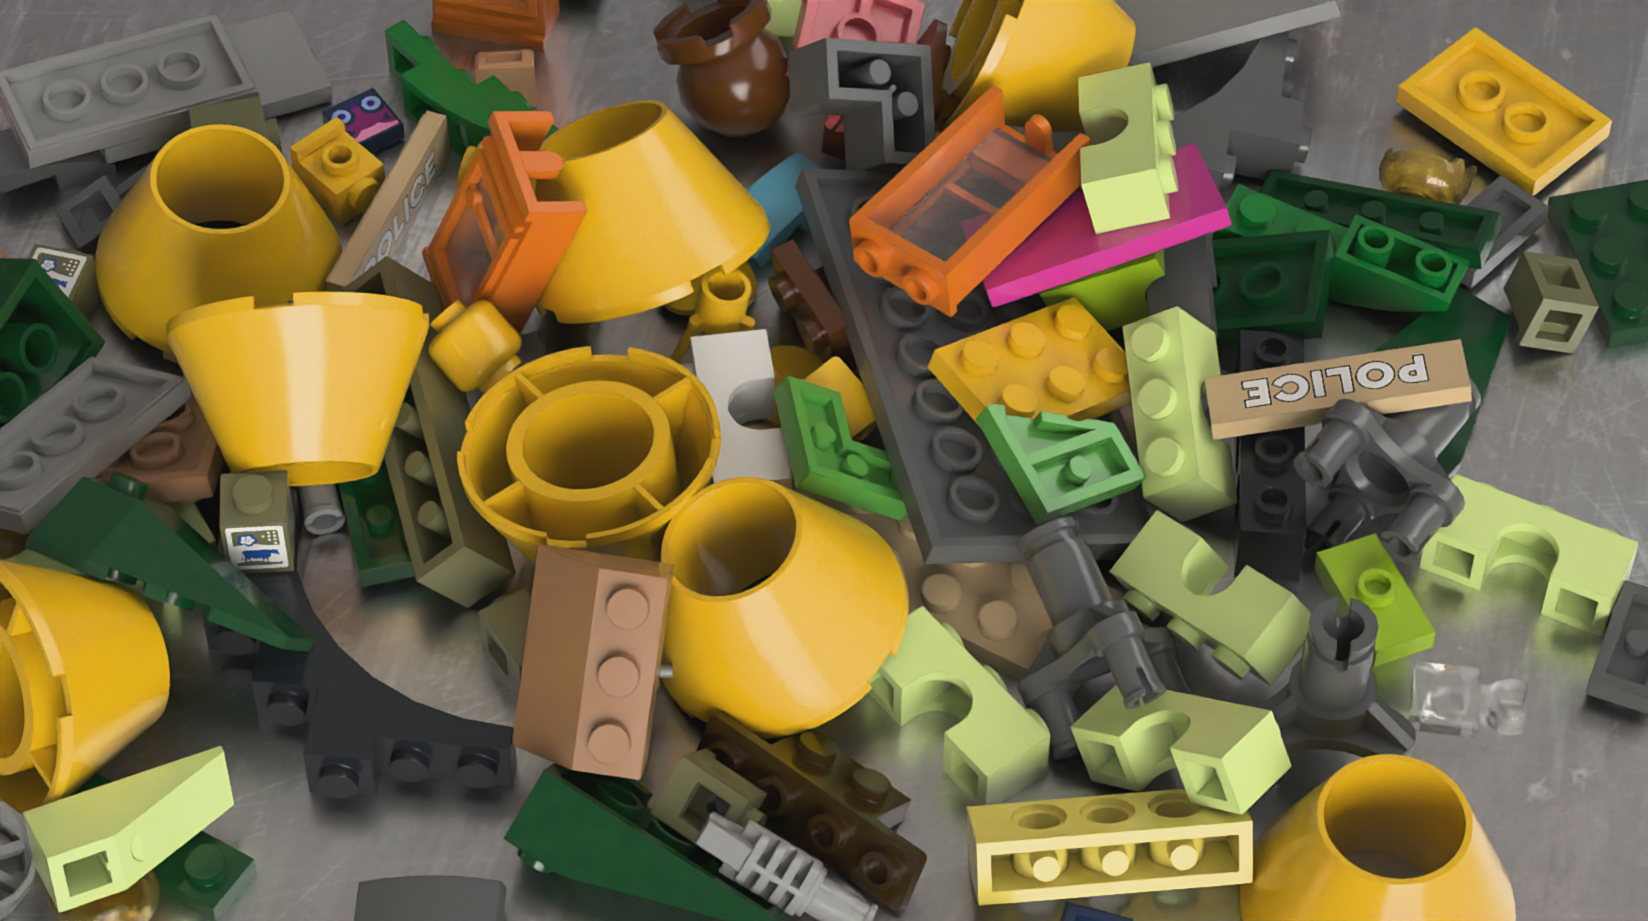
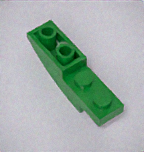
M405 20L385 30L389 71L402 84L405 116L417 125L426 111L445 115L447 117L449 148L451 151L464 156L465 151L470 145L477 147L485 136H489L491 129L488 120L493 111H532L530 104L520 92L510 91L494 75L476 85L467 71L461 68L457 70L442 56L439 47L433 39L427 35L422 37ZM552 125L546 138L559 129Z
M1240 184L1237 185L1226 205L1232 225L1215 231L1212 240L1330 229L1336 249L1328 300L1387 311H1447L1470 263V260L1355 214L1349 228H1346Z

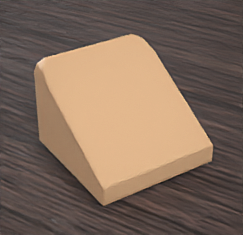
M522 49L478 52V54H475L476 85L494 75L510 91L520 92L526 98L531 108L536 106L534 51Z

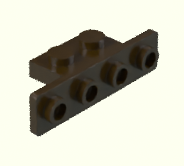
M718 712L709 717L696 751L707 748L717 755L715 758L717 761L767 793L758 810L767 815L766 821L893 911H899L908 905L927 861V855L890 828L903 821L911 803L910 798L892 787L889 779L882 773L863 767L840 751L835 741L824 734L813 732L809 729L770 745L724 712Z

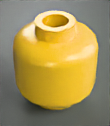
M458 299L430 323L438 334L429 343L428 355L461 392L468 393L478 388L485 394L500 379L511 373L522 363L521 359L516 355L522 346L520 334L498 309L487 300L476 301L466 308Z

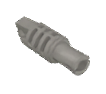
M712 812L696 837L697 845L723 861L718 872L749 889L757 896L759 895L772 905L779 907L791 916L796 914L800 917L806 912L819 921H872L878 910V905L873 902L869 903L826 877L828 869L823 867V862L810 856L805 851L795 847L790 842L780 838L751 819L743 828L716 812Z

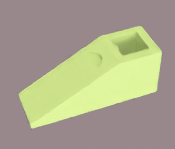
M220 745L22 813L34 865L60 913L128 889L234 805L224 750Z

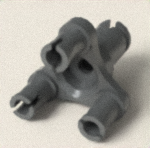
M1470 377L1472 401L1390 413L1388 417L1376 413L1350 399H1340L1333 405L1322 419L1323 429L1294 460V467L1297 473L1307 483L1315 487H1320L1321 485L1327 487L1333 480V476L1340 469L1338 479L1329 491L1328 504L1313 522L1306 527L1304 547L1307 551L1324 534L1327 536V539L1313 554L1315 557L1317 552L1346 543L1359 526L1369 525L1372 520L1381 515L1400 512L1394 522L1382 532L1381 537L1383 539L1381 543L1391 556L1399 561L1411 563L1419 557L1420 551L1440 527H1448L1464 509L1465 501L1458 487L1453 484L1439 464L1437 457L1469 419V416L1481 404L1479 390Z
M1070 516L1058 518L1036 527L1020 538L1016 544L1020 554H1024L1028 558L1026 563L1027 570L1054 627L1047 635L1046 643L1025 676L1018 683L1017 689L1026 709L1030 708L1036 711L1046 723L1050 732L1052 755L1057 761L1066 760L1081 754L1070 728L1081 717L1070 694L1074 690V686L1111 672L1124 699L1123 703L1126 709L1139 707L1140 702L1138 699L1142 698L1146 705L1158 699L1166 690L1191 694L1174 657L1178 648L1167 627L1152 628L1141 623L1137 613L1129 611L1125 600H1113L1086 539L1083 540L1082 537L1078 536L1081 528L1077 520H1073V517Z
M1337 597L1320 602L1311 612L1302 656L1292 667L1289 682L1281 691L1257 705L1256 708L1272 710L1275 721L1280 728L1281 738L1288 755L1299 751L1328 749L1347 752L1362 758L1378 754H1396L1411 757L1416 741V733L1412 723L1392 709L1376 694L1377 683L1375 675L1371 670L1379 627L1376 615L1369 606L1353 598L1350 599V609L1346 617L1336 616ZM1285 773L1267 791L1279 787L1284 780Z

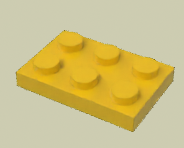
M1474 27L1398 85L1396 103L1497 174L1502 175L1533 196L1609 137L1612 120L1477 27Z
M1075 296L934 350L928 364L929 370L976 423L978 415L986 406L992 404L1005 405L1006 415L1034 419L1043 411L1062 414L1074 421L1095 419L1132 404L1126 352Z

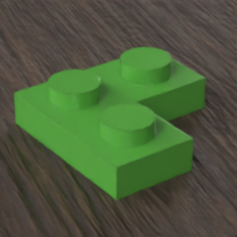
M787 375L773 393L795 487L812 495H820L858 507L867 512H874L902 521L908 514L887 452L851 439L839 392Z

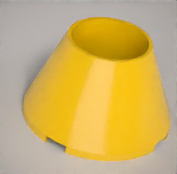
M963 0L948 34L956 38L951 51L947 69L943 74L942 88L947 90V100L941 116L935 122V138L992 85L1003 92L1005 125L1009 127L1010 125L1025 127V123L1034 114H1039L1050 123L1052 132H1085L1079 114L1078 78L1127 67L1135 41V22L1114 0Z
M656 100L633 101L586 115L551 134L543 141L539 151H553L559 154L564 161V166L558 177L554 179H536L535 196L537 202L584 201L588 211L535 307L541 316L547 314L546 309L554 311L559 323L579 324L606 321L637 314L685 297L694 292L691 280L717 266H720L723 275H727L759 250L770 233V222L766 211L665 103Z
M222 124L205 125L182 132L168 141L110 215L103 227L96 249V281L100 298L106 311L123 333L132 340L136 336L146 343L162 350L164 359L178 363L167 338V323L172 317L198 306L242 297L254 296L256 308L288 304L289 301H293V293L327 292L326 279L342 253V246L331 220L273 143L262 135L246 128ZM219 220L237 222L245 226L231 229H211L195 224Z
M296 292L293 293V303L269 305L256 308L255 298L250 296L214 302L177 314L167 323V338L231 473L287 470L290 487L328 485L367 478L379 471L429 330V313L423 314V307L419 303L403 298L369 293Z
M591 346L578 347L552 353L531 361L512 371L493 385L478 400L465 421L467 432L461 446V451H457V464L462 486L473 507L535 566L539 544L660 562L663 537L671 519L693 495L708 486L720 454L721 427L716 405L704 384L693 373L677 362L660 354L633 347L628 348V355H592Z
M736 477L714 483L693 495L673 516L666 528L661 546L660 562L674 564L661 664H673V678L661 679L677 705L692 719L697 717L707 723L710 716L718 712H724L761 739L785 737L801 733L834 719L862 699L872 689L869 680L881 667L888 654L896 656L906 630L909 614V596L906 579L895 554L887 542L875 530L860 520L768 479ZM772 574L769 578H767L759 585L742 592L746 587H748L756 580L766 575Z
M0 559V800L23 815L22 812L71 796L160 719L169 697L170 669L164 638L157 620L143 598L129 586L122 583Z
M1396 754L1372 755L1350 762L1275 818L1253 844V883L1240 884L1239 889L1241 921H1515V901L1507 872L1459 786L1437 767L1413 757ZM1367 851L1389 853L1415 864L1427 875L1405 879L1382 877L1362 870L1344 856Z

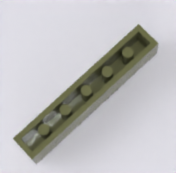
M385 256L343 288L341 292L369 293L403 298L422 305L423 314L429 313V330L384 458L416 581L469 608L514 576L516 571L507 539L473 507L461 483L457 464V451H461V446L467 432L465 421L471 410L466 392L458 390L428 355L429 343L438 334L430 323L443 312L436 285L390 257Z

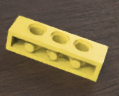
M1185 789L966 806L968 867L979 906L1253 883V821L1248 809L1241 815L1192 804Z

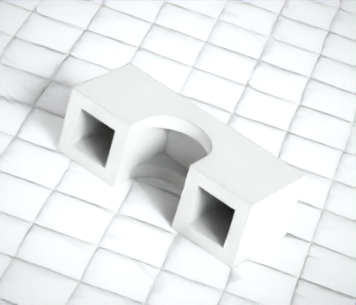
M766 329L690 337L691 363L680 365L693 373L710 393L716 405L721 427L720 454L708 486L730 478L759 477L776 482L792 490V474L782 428L755 430L742 426L743 423L752 420L775 418V397L773 393L775 390V377Z

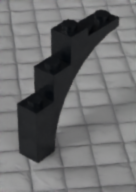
M290 490L295 518L294 571L248 573L244 575L314 639L310 651L283 650L204 618L203 623L208 649L223 650L235 655L258 653L252 676V687L258 719L272 720L287 726L301 723L309 724L303 752L309 791L321 792L335 798H349L352 796L376 797L380 775L395 776L400 780L408 782H419L425 779L461 782L474 788H486L492 785L513 787L517 769L516 747L512 745L514 727L461 718L416 702L374 678L337 645L314 613L298 575L302 527L296 491ZM220 532L216 550L225 557Z

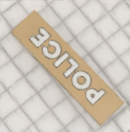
M426 111L422 115L327 277V292H341L343 288L385 256L392 259L450 158L447 117L445 115Z
M1461 339L1204 378L1213 440L1322 424L1324 416L1340 399L1356 401L1381 415L1472 401L1471 384Z

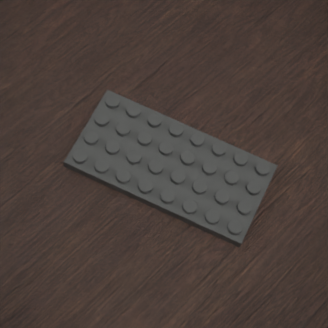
M802 169L795 187L833 298L843 311L847 323L845 333L924 563L1028 562V558L1024 554L1021 555L1016 544L1019 539L1040 525L1069 516L1073 517V520H1077L1081 528L1078 536L1082 537L1083 540L1086 539L1095 560H1118L1156 510L1159 511L1157 506L1143 498L1142 482L1134 490L1036 525L982 429L928 368L934 350L1046 308L1039 292L992 308L981 281L956 305L957 312L952 317L930 305L917 303L906 291L882 277H873L867 274L854 262L849 219L900 171ZM968 172L954 185L992 207L996 182L978 172ZM944 194L901 237L945 262L966 242L961 223L984 215ZM1120 409L1095 418L1094 420L1115 423L1139 464L1138 455Z

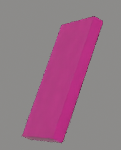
M1192 143L1176 149V155L1172 156L1179 190L1178 192L1169 193L1170 219L1096 234L1083 189L1078 188L982 280L992 308L1232 225L1227 206L1196 144ZM981 216L961 223L965 240L967 241L989 218Z

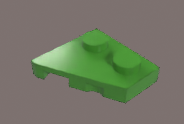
M999 404L986 406L976 418L977 423L1036 525L1134 490L1146 478L1123 436L1113 422L1094 419L1074 421L1062 414L1043 411L1034 419L1006 415L1005 405Z

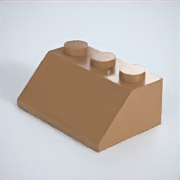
M539 544L513 732V746L570 770L635 780L641 779L648 760L674 564Z

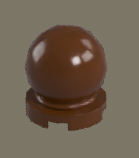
M717 0V2L706 5L692 13L687 3L664 17L655 27L653 33L658 43L657 50L661 59L669 65H679L676 82L681 103L700 127L727 137L746 138L773 126L784 113L790 99V80L788 76H785L788 64V50L777 35L765 29V26L771 20L772 12L767 0Z

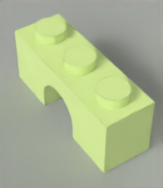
M1150 62L1079 77V114L1085 135L1090 137L1091 146L1080 148L1081 186L1095 233L1100 234L1170 219L1169 193L1178 192L1179 188L1172 156L1176 155V145L1170 123L1171 120H1174V111L1168 85H1156Z
M1178 306L1122 326L1139 465L1146 476L1142 481L1143 498L1181 522L1237 504L1230 445L1221 439L1213 440L1212 429L1205 417L1201 402V396L1206 395L1204 378L1221 375L1215 332Z
M1454 474L1451 481L1458 487L1464 497V509L1448 527H1440L1425 545L1419 568L1480 591L1487 575L1495 567L1505 563L1529 565L1538 570L1548 582L1541 611L1542 615L1603 638L1625 580L1629 581L1639 542L1621 536L1611 529L1597 527L1559 513L1552 507L1538 505L1503 492L1488 483L1476 482Z
M1156 510L1109 571L1128 590L1122 597V600H1125L1131 609L1152 623L1158 615L1170 621L1166 625L1170 633L1191 649L1198 651L1203 643L1214 649V652L1210 655L1211 658L1236 678L1243 680L1248 672L1272 686L1304 645L1311 613L1292 592L1248 565L1243 568L1229 587L1217 594L1211 595L1215 585L1229 566L1202 537Z
M924 606L910 613L896 656L888 654L881 667L869 680L872 689L868 693L900 726L916 716L929 711L948 712L962 720L960 723L944 732L943 771L976 806L1002 804L1047 774L1050 746L1049 729L1036 711L1030 708L1024 709L1007 692L1005 683L992 667L988 665L982 666L965 649L961 637L951 625L945 622L940 624Z
M1116 684L1070 726L1091 781L1141 792L1157 776L1177 767L1190 803L1241 815L1292 767L1281 738L1280 728L1275 721L1272 710L1166 690L1162 696L1146 705L1142 698L1138 699L1140 702L1139 707L1126 709L1123 703L1124 699Z

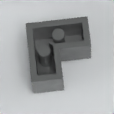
M823 38L788 52L791 112L843 116L846 170L901 171L935 139L931 45Z

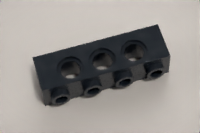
M1240 330L1235 373L1304 363V333ZM1305 426L1234 437V478L1238 501L1237 504H1234V577H1237L1243 568L1248 565L1269 579L1299 581L1306 538V481L1297 473L1294 467V460L1300 452L1305 450Z

